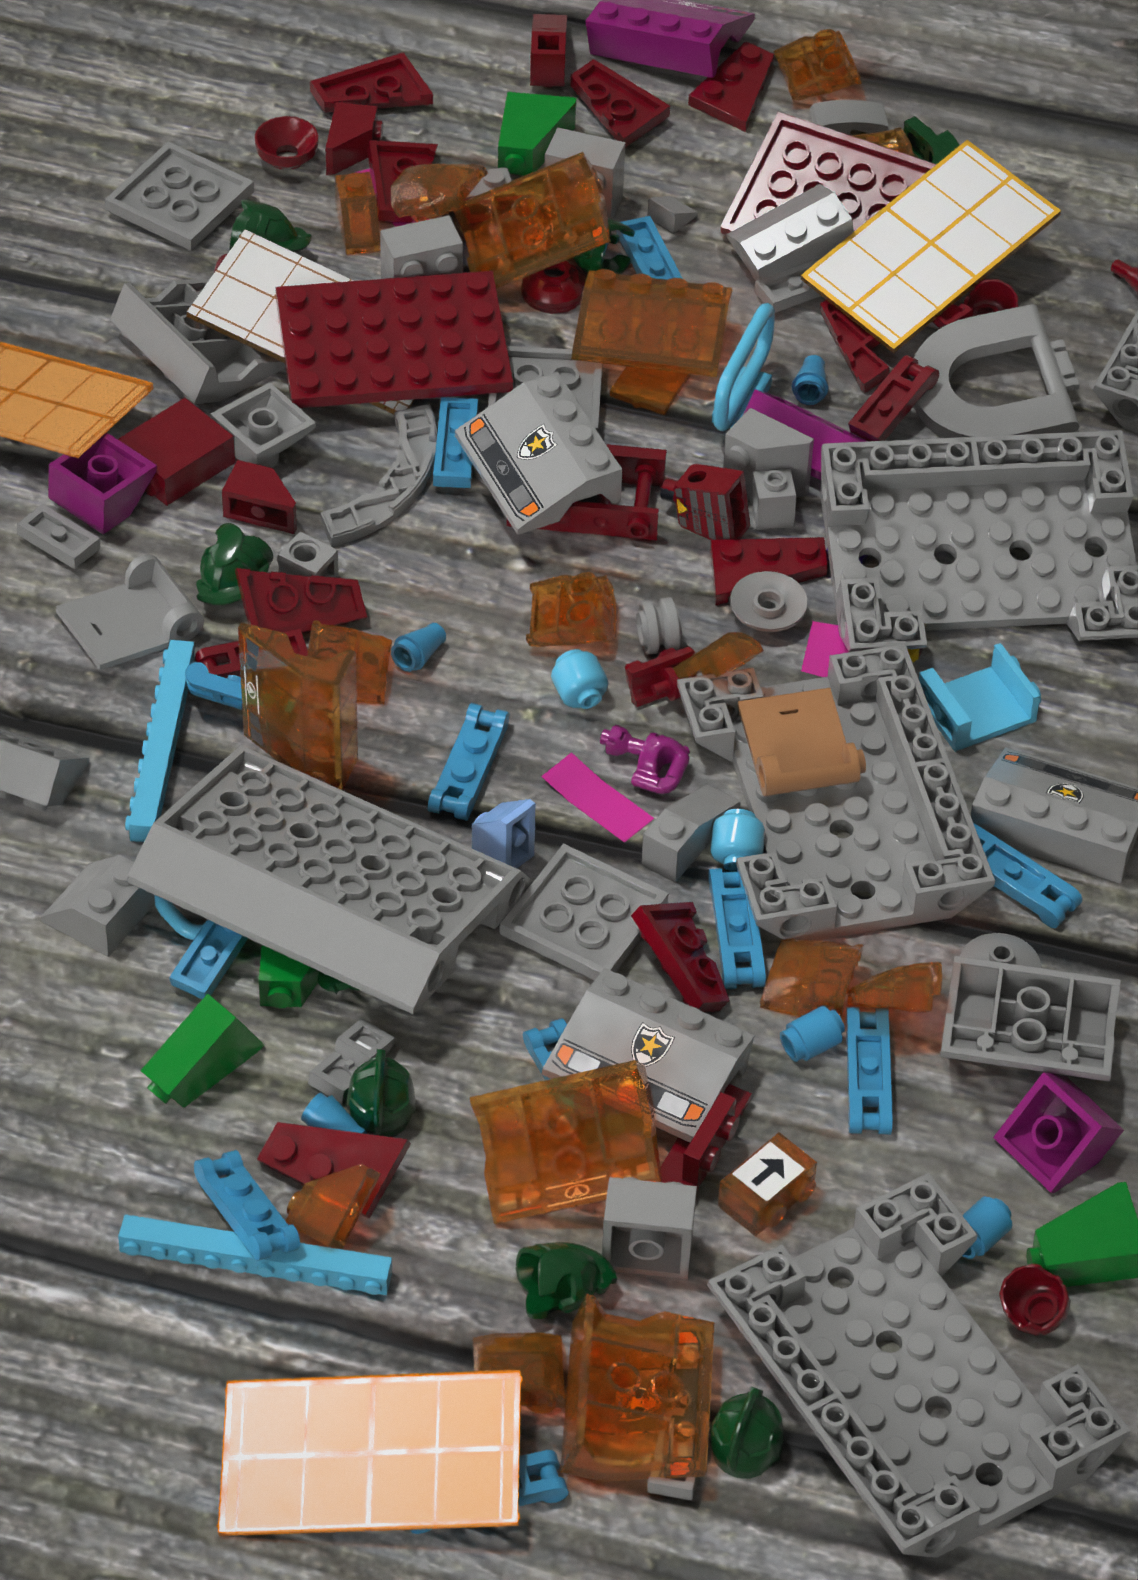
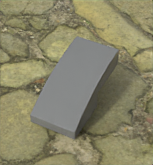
M832 100L815 103L810 107L814 124L847 135L854 129L883 137L889 127L885 110L881 103L863 100Z
M361 1018L337 1038L335 1051L310 1071L308 1084L328 1096L333 1095L342 1104L347 1100L349 1083L353 1072L363 1063L375 1058L377 1049H385L387 1055L394 1045L395 1037Z

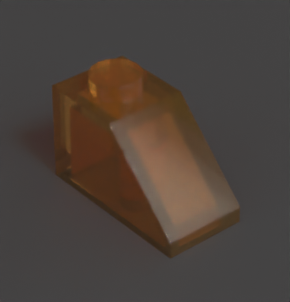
M370 172L335 175V207L346 255L381 251L376 197Z
M359 1164L305 1183L301 1191H297L288 1203L287 1214L289 1215L286 1223L288 1225L293 1224L300 1232L329 1247L343 1249L381 1173L363 1164Z

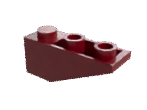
M533 14L530 86L564 87L567 15Z

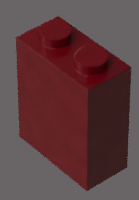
M186 398L181 399L118 438L119 441L157 465V471L145 492L149 496H155L166 506L235 463L234 436Z

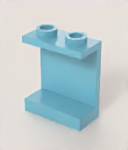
M1001 643L994 645L990 667L947 683L943 682L934 668L919 672V681L936 726L955 752L1037 721L1038 708L1041 703L1040 690L1034 682L1028 680L1022 672L1017 658L1013 655L1010 656Z

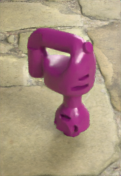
M615 724L611 731L604 729L600 737V744L606 746V754L619 756L629 752L639 755L637 769L632 776L631 784L651 792L666 794L675 790L689 764V748L686 745L683 746L674 738L659 735L658 733H650L646 740L643 741L632 737L626 728ZM671 763L666 776L660 778L658 775L661 768L665 764Z

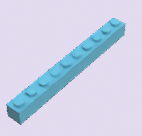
M170 640L168 649H164L163 664L165 665L160 667L159 682L161 683L155 687V700L157 701L156 704L152 703L150 715L153 719L152 722L147 723L146 735L148 740H144L142 746L144 759H139L138 764L140 777L135 778L134 792H136L135 797L131 796L130 811L132 813L131 816L127 815L125 830L130 833V841L144 842L153 823L162 814L188 695L185 670L188 665L195 662V644L191 641Z
M127 1214L124 1215L118 1235L120 1252L132 1256L142 1255L157 1260L166 1259L178 1261L182 1264L203 1265L212 1269L221 1268L237 1273L246 1272L258 1274L262 1277L283 1278L291 1282L301 1281L313 1283L317 1286L326 1285L338 1287L342 1290L363 1291L371 1295H387L392 1277V1257L300 1243L298 1250L287 1253L278 1250L272 1252L270 1258L256 1261L235 1232Z

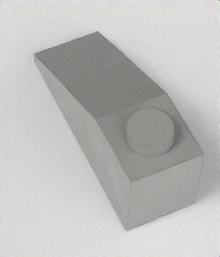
M706 784L668 806L643 833L642 865L676 883L711 842L712 826L715 820L724 815L727 810L739 809L741 801Z

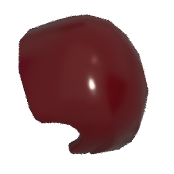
M988 279L979 281L976 287L966 296L963 304L972 308L973 316L1019 307V298L1011 285L999 279Z
M1029 1264L1015 1268L1003 1279L999 1293L1003 1312L1009 1322L1018 1330L1035 1336L1039 1334L1046 1335L1055 1331L1067 1319L1071 1304L1068 1291L1062 1279L1046 1271L1039 1264Z

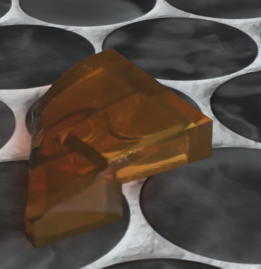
M729 632L673 669L679 679L690 678L701 672L703 675L714 674L717 678L746 665L764 650L760 643L749 635L741 632Z

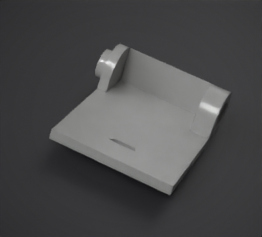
M144 555L135 558L126 570L125 584L56 606V613L99 670L169 647L170 640L189 641L201 631L204 625L203 616L154 555Z

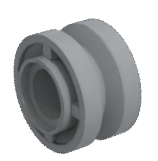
M672 597L660 598L657 607L653 605L651 600L639 601L636 625L639 641L646 655L657 654L660 645H663L665 649L673 647L676 651L679 650L682 637L679 611Z

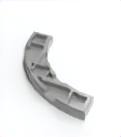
M430 404L395 412V424L399 434L398 455L396 461L392 463L388 472L379 481V486L367 495H361L347 504L320 512L321 523L331 547L355 541L386 526L410 507L421 494L430 478L435 462L437 429Z

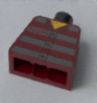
M693 464L690 465L679 480L667 478L662 484L660 491L661 499L676 504L678 523L684 529L709 540L741 539L751 526L744 471Z

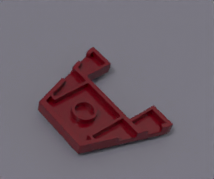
M827 298L820 303L821 315L861 391L866 393L881 383L890 373L889 366L871 351L882 343L883 340L838 304ZM949 303L934 315L930 321L938 328H942L957 320L973 317L972 308L963 303L960 306Z

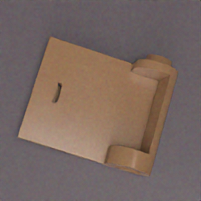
M831 688L738 701V710L763 796L859 782L860 773L866 772L863 750H857L853 742L846 743Z

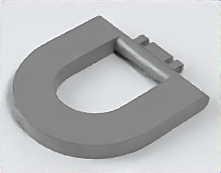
M1033 304L952 322L930 335L914 356L918 360L919 365L923 367L929 365L940 372L936 385L931 390L927 389L914 405V409L924 424L942 438L1075 432L1079 429L1080 425L1068 392L1079 389L1077 377H1075V371L1068 352L1065 351L1066 346L1063 339L1049 341L1038 307ZM1032 347L1049 395L999 406L982 407L972 405L959 398L952 390L949 381L954 371L967 361Z

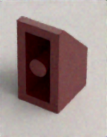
M336 102L325 147L326 175H335L367 159L369 140L382 141L383 121H378L377 106Z
M237 460L222 489L223 517L295 534L297 530L296 502L275 470L259 464Z

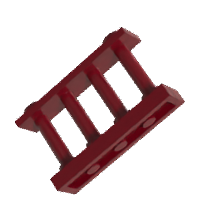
M606 444L622 468V483L637 484L634 506L611 504L609 499L602 494H598L596 503L573 502L559 522L537 529L657 540L659 509L649 508L651 487H662L665 481L667 450ZM507 519V526L512 527Z

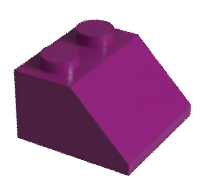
M106 432L79 458L63 454L49 464L48 498L104 535L130 517L155 475L157 465Z
M1043 1072L993 1138L1050 1193H1056L1098 1164L1124 1129L1067 1076Z

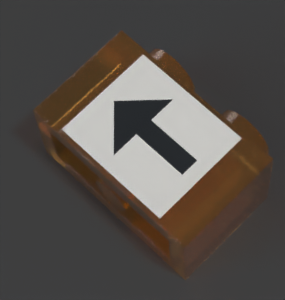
M778 1132L720 1181L718 1207L756 1237L768 1226L772 1228L779 1224L787 1210L797 1201L802 1203L811 1196L816 1187L817 1162Z

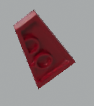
M745 41L717 68L714 78L707 77L689 94L688 106L746 132L749 118L757 106L759 94L764 89L772 70L774 54Z
M404 52L310 81V92L325 113L334 112L336 102L377 106V109L433 104L432 91Z
M595 59L582 66L570 76V86L615 140L625 142V148L670 117V105Z
M369 140L367 153L377 221L413 222L436 156L438 144Z
M824 537L720 539L710 541L715 606L727 603L728 597L731 596L736 583L752 573L763 571L778 572L793 578L798 583L827 575Z
M235 569L252 638L295 629H301L302 634L367 618L359 582L356 579L314 575L300 576L271 571L269 573L250 571V569Z
M694 903L640 905L631 917L640 929L642 938L649 943L658 957L662 969L670 976L681 993L683 1002L704 1013L720 1011L730 1000L716 962L707 957L703 946L708 941L704 930L696 929L693 917L697 913Z
M277 1122L257 1160L262 1165L370 1219L411 1143L408 1139Z

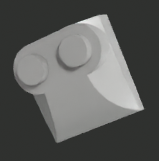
M270 382L211 413V418L234 436L235 457L238 460L273 468L278 463L280 452L316 428V422Z

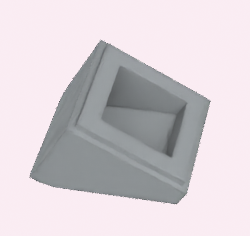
M672 196L651 197L648 200L647 216H651L654 222L672 233L677 232L697 217L696 211Z

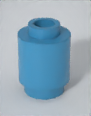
M820 1006L788 1023L786 1029L780 1032V1040L785 1052L794 1062L802 1058L808 1061L842 1043V1033L845 1032V1026L840 1015L835 1010L829 1011L825 1006Z
M984 1196L962 1215L977 1234V1240L962 1256L967 1259L983 1256L1012 1229V1214L1003 1201Z

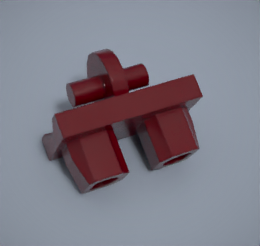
M688 646L676 651L672 647L661 651L659 656L653 660L644 663L636 660L626 664L625 674L630 688L631 702L636 707L666 696L671 701L680 699L677 679L697 676L694 666V650Z

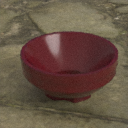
M291 116L276 117L264 122L258 127L254 137L259 157L280 170L284 168L294 170L307 163L316 154L319 142L318 132L310 122ZM283 152H292L296 154V156L282 157L278 155Z
M564 259L546 266L541 265L543 267L529 273L525 272L526 274H524L521 284V295L524 301L535 310L550 314L569 312L581 305L585 299L587 289L583 273ZM561 271L564 274L559 277H550L545 272Z

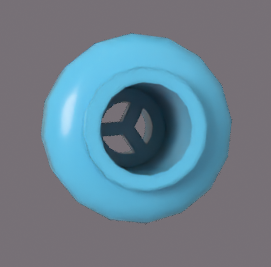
M578 649L563 653L556 660L551 673V679L563 703L571 708L589 709L596 706L607 691L609 684L597 657L588 651Z
M745 809L725 811L724 815L718 817L712 826L711 854L713 858L719 863L724 864L726 870L737 872L736 858L763 854L765 836L763 823L756 818L753 812Z

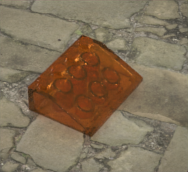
M607 269L589 271L583 290L571 360L717 377L729 329L733 288L724 287L715 282L698 284L689 283L681 278L664 280L651 278L646 274H634L632 276L615 274V272Z

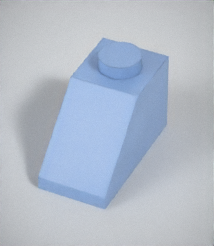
M531 799L503 802L489 812L480 814L472 824V849L514 868L520 867L534 856L536 803Z

